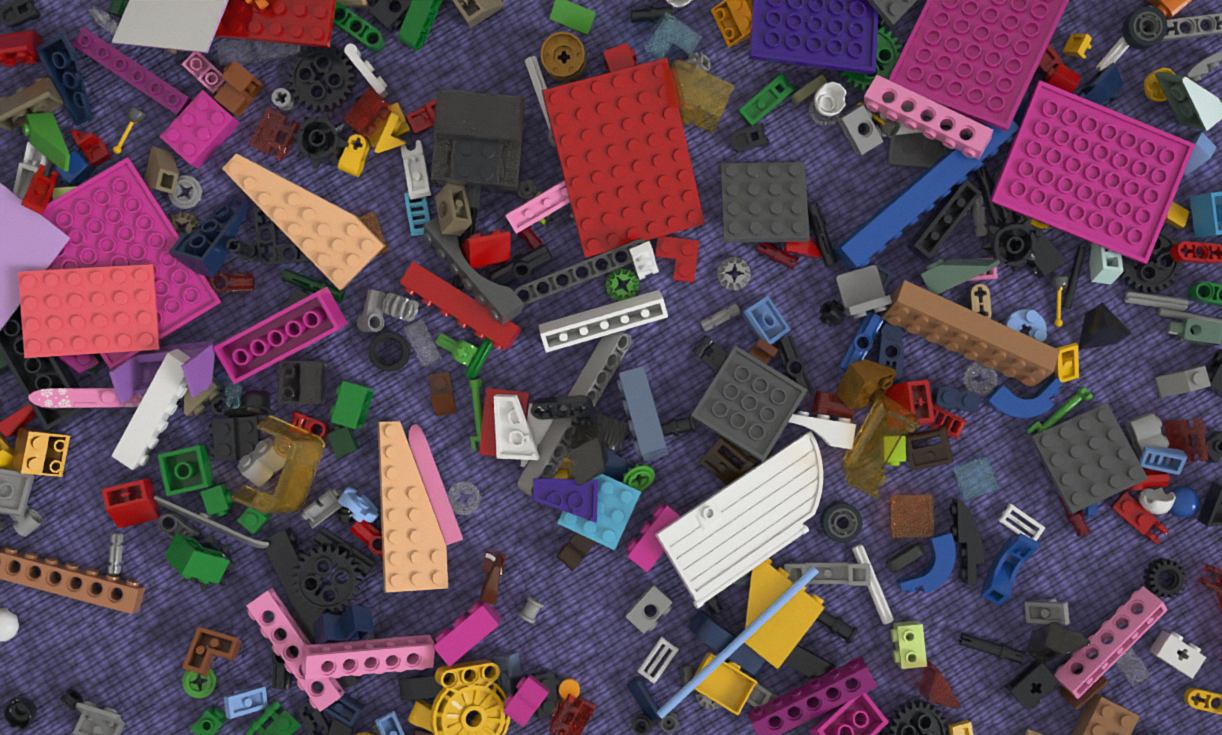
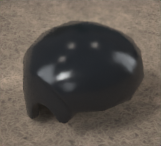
M14 697L5 704L3 710L4 719L10 724L11 728L17 727L23 731L34 722L37 715L36 705L29 698Z

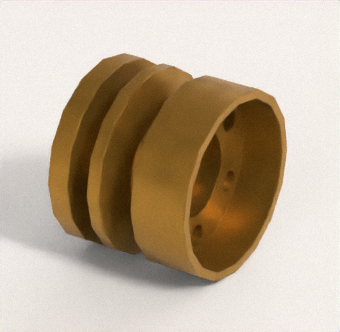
M553 33L546 38L541 47L540 56L542 64L548 74L555 80L561 82L567 80L574 81L584 72L587 64L586 52L579 38L572 33ZM566 54L570 59H567L564 64L560 59Z

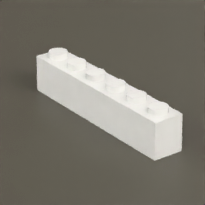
M656 290L539 324V330L547 353L668 317L662 294L660 290Z
M179 349L167 353L114 450L113 458L132 470L147 463L150 458L148 455L150 450L159 442L157 437L168 425V417L176 411L178 399L182 398L187 391V383L181 365L191 357Z

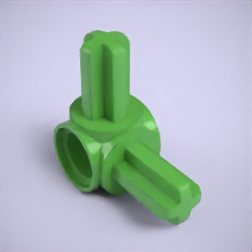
M443 333L436 340L437 345L452 353L453 359L466 366H469L478 349L463 339L457 342Z

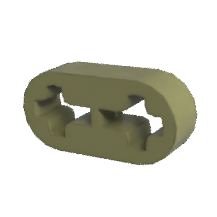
M822 74L798 90L790 98L798 106L813 96L828 81Z

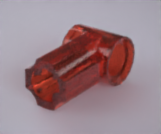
M216 273L213 278H210L209 282L210 287L220 293L254 292L255 288L253 273ZM220 278H224L226 285L219 289L217 281Z
M816 391L811 411L852 420L856 409L849 410L842 400L834 397L835 395Z

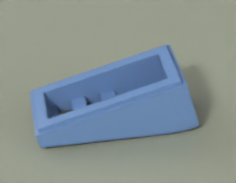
M1144 446L1139 462L1144 468L1180 475L1187 456L1183 450ZM1148 454H1152L1150 460L1146 461ZM1156 455H1159L1157 462H1154Z

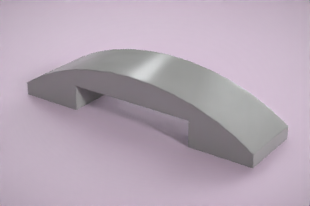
M801 562L784 564L785 571L790 574L788 579L794 583L814 566L819 573L807 584L871 585L870 564Z

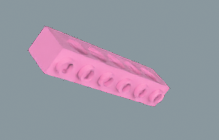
M876 75L864 95V105L873 112L879 111L885 114L889 120H897L904 123V126L908 129H916L922 132L925 137L932 140L937 139L950 149L956 148L962 151L968 158L979 160L992 138L993 129L879 75ZM886 98L893 99V102L886 103L883 100ZM905 107H910L912 111L905 112L902 109ZM929 116L932 120L923 121L921 118ZM947 125L951 129L945 131L941 129V126ZM968 135L971 139L963 140L960 136Z
M1144 586L1140 590L1135 591L1131 595L1130 600L1125 605H1121L1116 610L1115 615L1110 620H1106L1101 625V629L1086 640V644L1081 649L1073 652L1071 659L1066 664L1058 667L1054 677L1075 698L1079 699L1167 611L1164 602ZM1138 609H1143L1142 613L1134 614ZM1128 624L1127 628L1120 629L1121 625ZM1113 639L1110 644H1105L1106 640ZM1098 654L1095 659H1090L1091 655ZM1083 668L1080 674H1075L1077 669Z
M273 588L246 605L249 609L247 610L249 616L261 626L260 631L262 635L270 639L273 644L272 649L278 656L281 655L285 661L284 666L287 671L295 675L298 687L302 691H306L313 708H317L321 712L343 696L345 691L335 678L305 680L301 669L303 645L312 644ZM267 610L273 612V621L266 618L265 613ZM278 628H283L286 631V638H281L278 635ZM290 646L298 648L299 654L297 656L291 654ZM314 682H321L323 690H317L314 687Z
M430 635L303 645L301 669L305 680H318L328 677L340 678L349 675L361 676L370 673L382 674L391 671L403 672L412 669L424 670L434 666L435 649L433 646L435 643Z

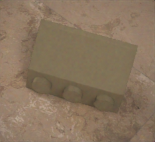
M49 77L39 78L35 81V84L29 87H22L11 96L0 98V127L13 132L21 128L22 123H26V114L51 113L64 106L65 104L52 79Z

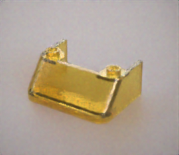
M675 59L670 69V77L682 123L685 125L693 124L713 134L735 86L684 61Z
M882 394L878 397L857 433L852 449L847 451L843 459L842 469L847 485L879 499L878 487H881L886 480L884 467L903 433L908 434L913 432L915 428L919 429L921 426L916 415Z
M269 415L258 423L256 428L276 436L273 444L274 450L279 456L286 458L274 494L266 491L260 492L244 485L232 495L231 500L261 513H295L305 503L324 452L325 443L321 437Z

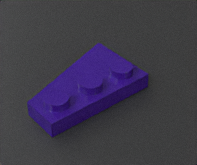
M533 478L532 500L597 523L598 480Z

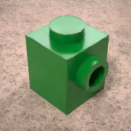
M227 484L200 492L208 516L215 514L217 518L229 514L228 509L234 507V496L228 490Z
M254 503L247 508L237 521L250 533L256 534L262 530L273 516L263 504Z
M212 705L190 730L196 735H215L228 718H226V714L221 708Z

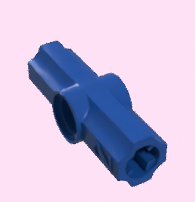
M870 311L866 312L867 315L864 316L855 336L852 337L850 345L839 365V368L846 372L851 363L864 360L884 321L881 316ZM858 338L865 340L866 345L864 349L858 347Z

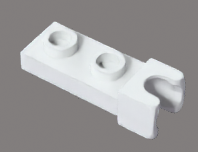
M417 140L416 148L412 151L407 150L405 144L401 145L410 199L430 196L431 189L422 142Z

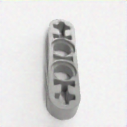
M1222 13L1167 20L1168 29L1173 28V31L1166 33L1162 41L1222 34V25L1216 27L1217 23L1222 22ZM1202 20L1209 23L1210 28L1208 31L1201 29L1200 23ZM1181 23H1186L1189 26L1187 34L1180 31Z

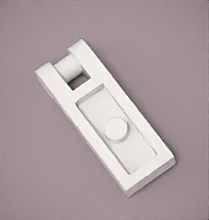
M354 44L346 45L344 50L349 59L381 98L388 95V92L385 90L387 84L380 76L376 78L372 72L375 69L367 60L363 62L360 59L361 53Z
M649 241L629 249L639 280L644 279L650 273L656 274L659 272L653 248Z

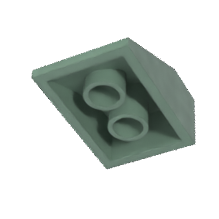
M1159 71L1155 73L1180 125L1207 131L1222 119V101L1187 77Z
M941 258L926 266L927 271L923 272L921 276L928 290L938 295L991 270L1000 264L999 259L951 258L944 261Z

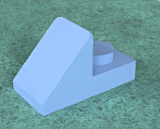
M266 687L235 690L234 694L225 696L226 718L232 719L264 709L268 705Z

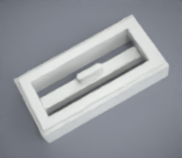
M1009 503L1006 506L1007 509L1002 512V516L997 521L1017 535L1019 533L1026 535L1007 522L1006 518L1008 517L1034 535L1031 539L1037 541L1045 527ZM1014 511L1037 527V532L1011 515L1010 512Z
M661 636L637 672L655 684L679 648ZM664 644V648L656 657V659L649 667L647 672H645L644 669L646 668V666L649 664V662L654 657V655L661 647V645ZM670 648L672 651L652 677L650 674Z

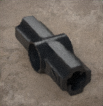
M542 244L525 254H516L512 261L493 270L489 275L492 282L506 286L518 279H527L531 272L553 261V256L547 245ZM518 265H525L524 268H517Z
M792 335L775 341L784 365V372L788 378L808 390L803 399L815 394L806 373L805 364L801 360ZM792 362L798 363L800 367L796 374L792 373L789 369Z
M322 527L313 540V543L317 546L322 545L324 550H327L329 544H331L334 551L337 546H340V548L346 547L349 551L348 557L354 555L352 563H359L355 570H361L363 577L368 575L376 561L356 549L351 542H346L325 527Z
M278 628V635L281 638H286V631L283 628ZM290 646V652L295 655L294 646ZM273 652L271 657L273 662L272 688L280 690L290 689L292 687V673H289L285 668V661Z

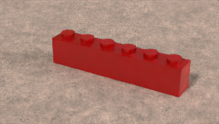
M413 261L399 282L405 286L404 291L412 296L416 293L422 296L421 301L430 307L435 304L440 308L438 312L448 318L450 315L457 318L456 323L466 329L468 326L475 329L473 334L483 340L485 337H488L493 341L491 345L501 351L503 348L510 350L522 328L511 321L503 326L498 321H494L489 315V310L484 305L481 306L477 300Z

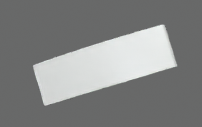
M27 142L24 161L19 163L13 193L22 200L39 165L45 166V171L42 175L47 177L52 163L51 160L33 147L30 142Z

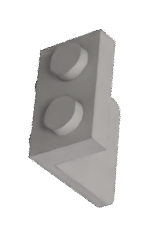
M875 265L836 277L847 317L851 315L854 316V319L867 315L866 311L874 309L875 313L886 310V305L892 303L890 295L885 296L879 272Z
M84 701L83 704L77 702L75 707L82 714L73 731V735L121 734L125 723L121 719V715L116 714V710L108 707L101 710L96 707V704Z

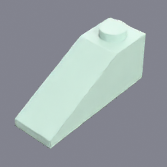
M1093 243L1091 244L1089 261L1091 282L1111 285L1123 273L1122 257L1113 251Z

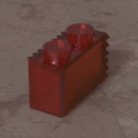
M370 87L343 120L364 138L367 135L370 137L377 130V123L381 119L384 121L391 114L390 109L392 106Z

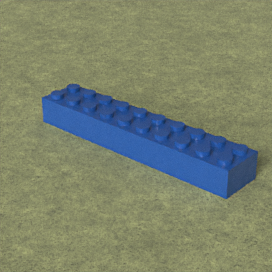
M1012 121L1006 132L981 122L980 124L993 129V134L979 160L966 157L962 151L956 148L949 149L946 154H943L933 163L934 165L922 172L833 249L834 253L848 269L863 268L871 261L869 258L871 255L882 252L887 247L885 243L890 240L894 241L902 235L903 228L912 226L919 220L918 215L923 212L927 213L935 206L934 201L946 197L951 192V187L961 184L967 179L966 174L976 171L984 164L982 160L992 157L1000 150L999 146L1010 142L1015 137L1014 133L1019 129L1017 124ZM966 135L962 139L969 140L971 137Z

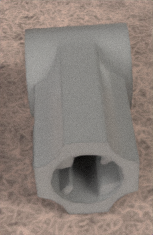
M368 290L363 314L357 319V326L362 332H378L383 328L382 303L384 298H386L384 292Z
M28 505L23 517L10 515L14 521V529L23 537H26L43 523L41 515L34 509H30Z

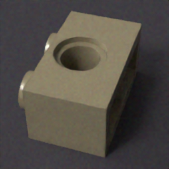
M446 184L435 196L441 233L461 236L472 224L466 187Z

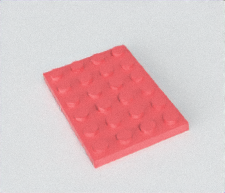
M153 264L18 272L25 358L160 349Z

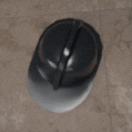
M251 390L244 393L237 407L224 411V415L229 417L271 416L276 414L270 406V393L260 390Z

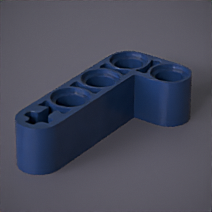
M701 609L688 625V628L700 640L718 652L724 650L737 637ZM743 643L728 657L756 677L768 662L746 643Z

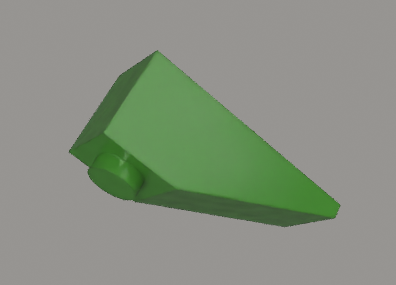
M53 113L26 114V123H22V130L24 136H28L30 144L60 169L69 171L70 154Z

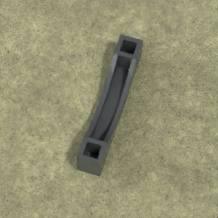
M438 216L424 224L423 238L428 245L432 244L441 260L445 259L452 273L462 279L464 287L475 294L477 302L489 310V315L494 321H498L503 326L522 313L523 302L510 287L498 285L479 275L463 257L457 236L441 233Z

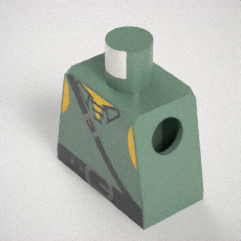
M1192 318L1183 319L1180 323L1169 321L1167 333L1177 335V341L1212 347L1221 345L1222 323Z

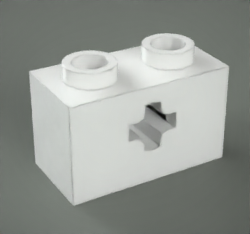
M1162 630L1149 652L1193 679L1206 659L1205 656L1200 654L1201 649L1190 642L1188 645L1182 642L1183 637L1174 631L1168 633Z

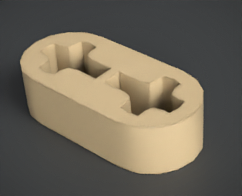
M984 284L972 286L968 293L969 309L977 313L980 311L979 305H981V312H985V317L991 318V301L988 287ZM978 288L981 292H984V295L980 296V303L979 297L974 295Z

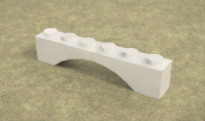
M797 411L796 415L793 414L789 420L790 423L812 430L829 446L852 449L856 424H851V419L838 417V421L829 420L830 416L817 414V418L809 417V412Z

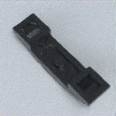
M470 669L464 673V679L470 676ZM447 673L444 676L443 681L447 682L450 679L451 674ZM435 674L398 679L402 700L437 697L443 686L436 682Z

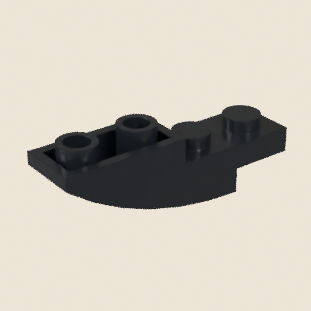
M952 498L949 510L950 515L953 516V525H950V532L954 541L962 543L959 546V556L962 558V567L959 569L960 578L967 585H977L976 563H985L981 536L976 522L964 502L960 499Z

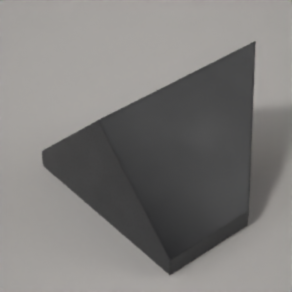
M1101 302L1085 314L1078 350L1114 345L1129 336L1131 332Z

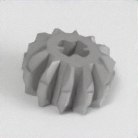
M388 293L382 303V311L402 320L412 321L418 313L419 303L417 301L395 293Z

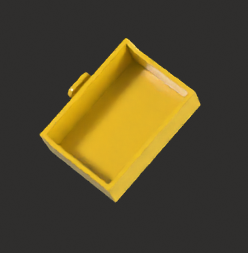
M706 653L694 677L716 656L712 653ZM730 660L729 663L725 661L721 663L694 690L733 714L739 715L758 682L739 671L741 666Z

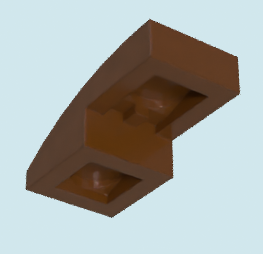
M760 338L747 353L767 364L775 356L778 349Z

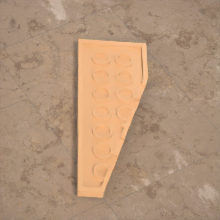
M235 154L222 168L339 290H342L385 247L378 237L356 215L269 171L240 154Z
M378 422L384 593L448 588L446 544L401 422Z

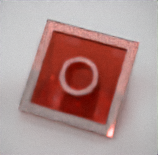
M930 661L927 662L919 693L928 702L955 709L961 708L941 671Z

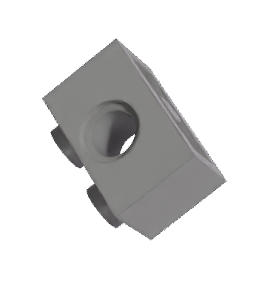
M857 105L836 118L856 155H863L883 142L881 138L883 134L880 128L874 125L871 119L873 117L872 113L864 105ZM861 123L865 126V132L862 135L858 132V126Z
M652 583L628 609L625 617L642 633L645 634L647 630L651 632L658 624L656 620L661 615L665 616L672 609V599L657 585ZM652 604L656 607V611L653 614H647L644 608Z

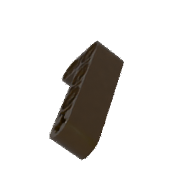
M576 532L558 552L556 558L573 571L582 562L596 541Z

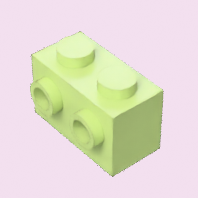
M919 621L893 623L894 629H891L892 642H895L896 650H893L894 662L901 669L927 667L923 624Z

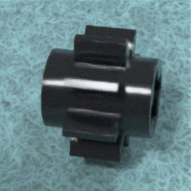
M835 299L825 302L819 310L822 314L819 319L829 327L839 325L846 316L843 313L845 310L844 306Z

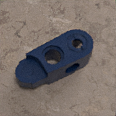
M887 322L880 328L875 363L896 370L897 373L893 379V385L902 378L903 329ZM888 346L894 349V355L891 358L885 354Z

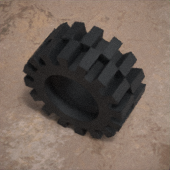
M1160 558V560L1155 559L1153 560L1154 563H1149L1148 566L1150 568H1145L1144 572L1147 573V576L1143 575V579L1147 580L1144 584L1149 587L1148 590L1163 598H1174V595L1179 596L1181 594L1180 590H1185L1182 586L1183 584L1187 585L1188 581L1184 580L1187 574L1183 573L1185 569L1180 566L1181 564L1164 558ZM1164 570H1168L1172 574V581L1167 586H1162L1158 581L1159 574Z

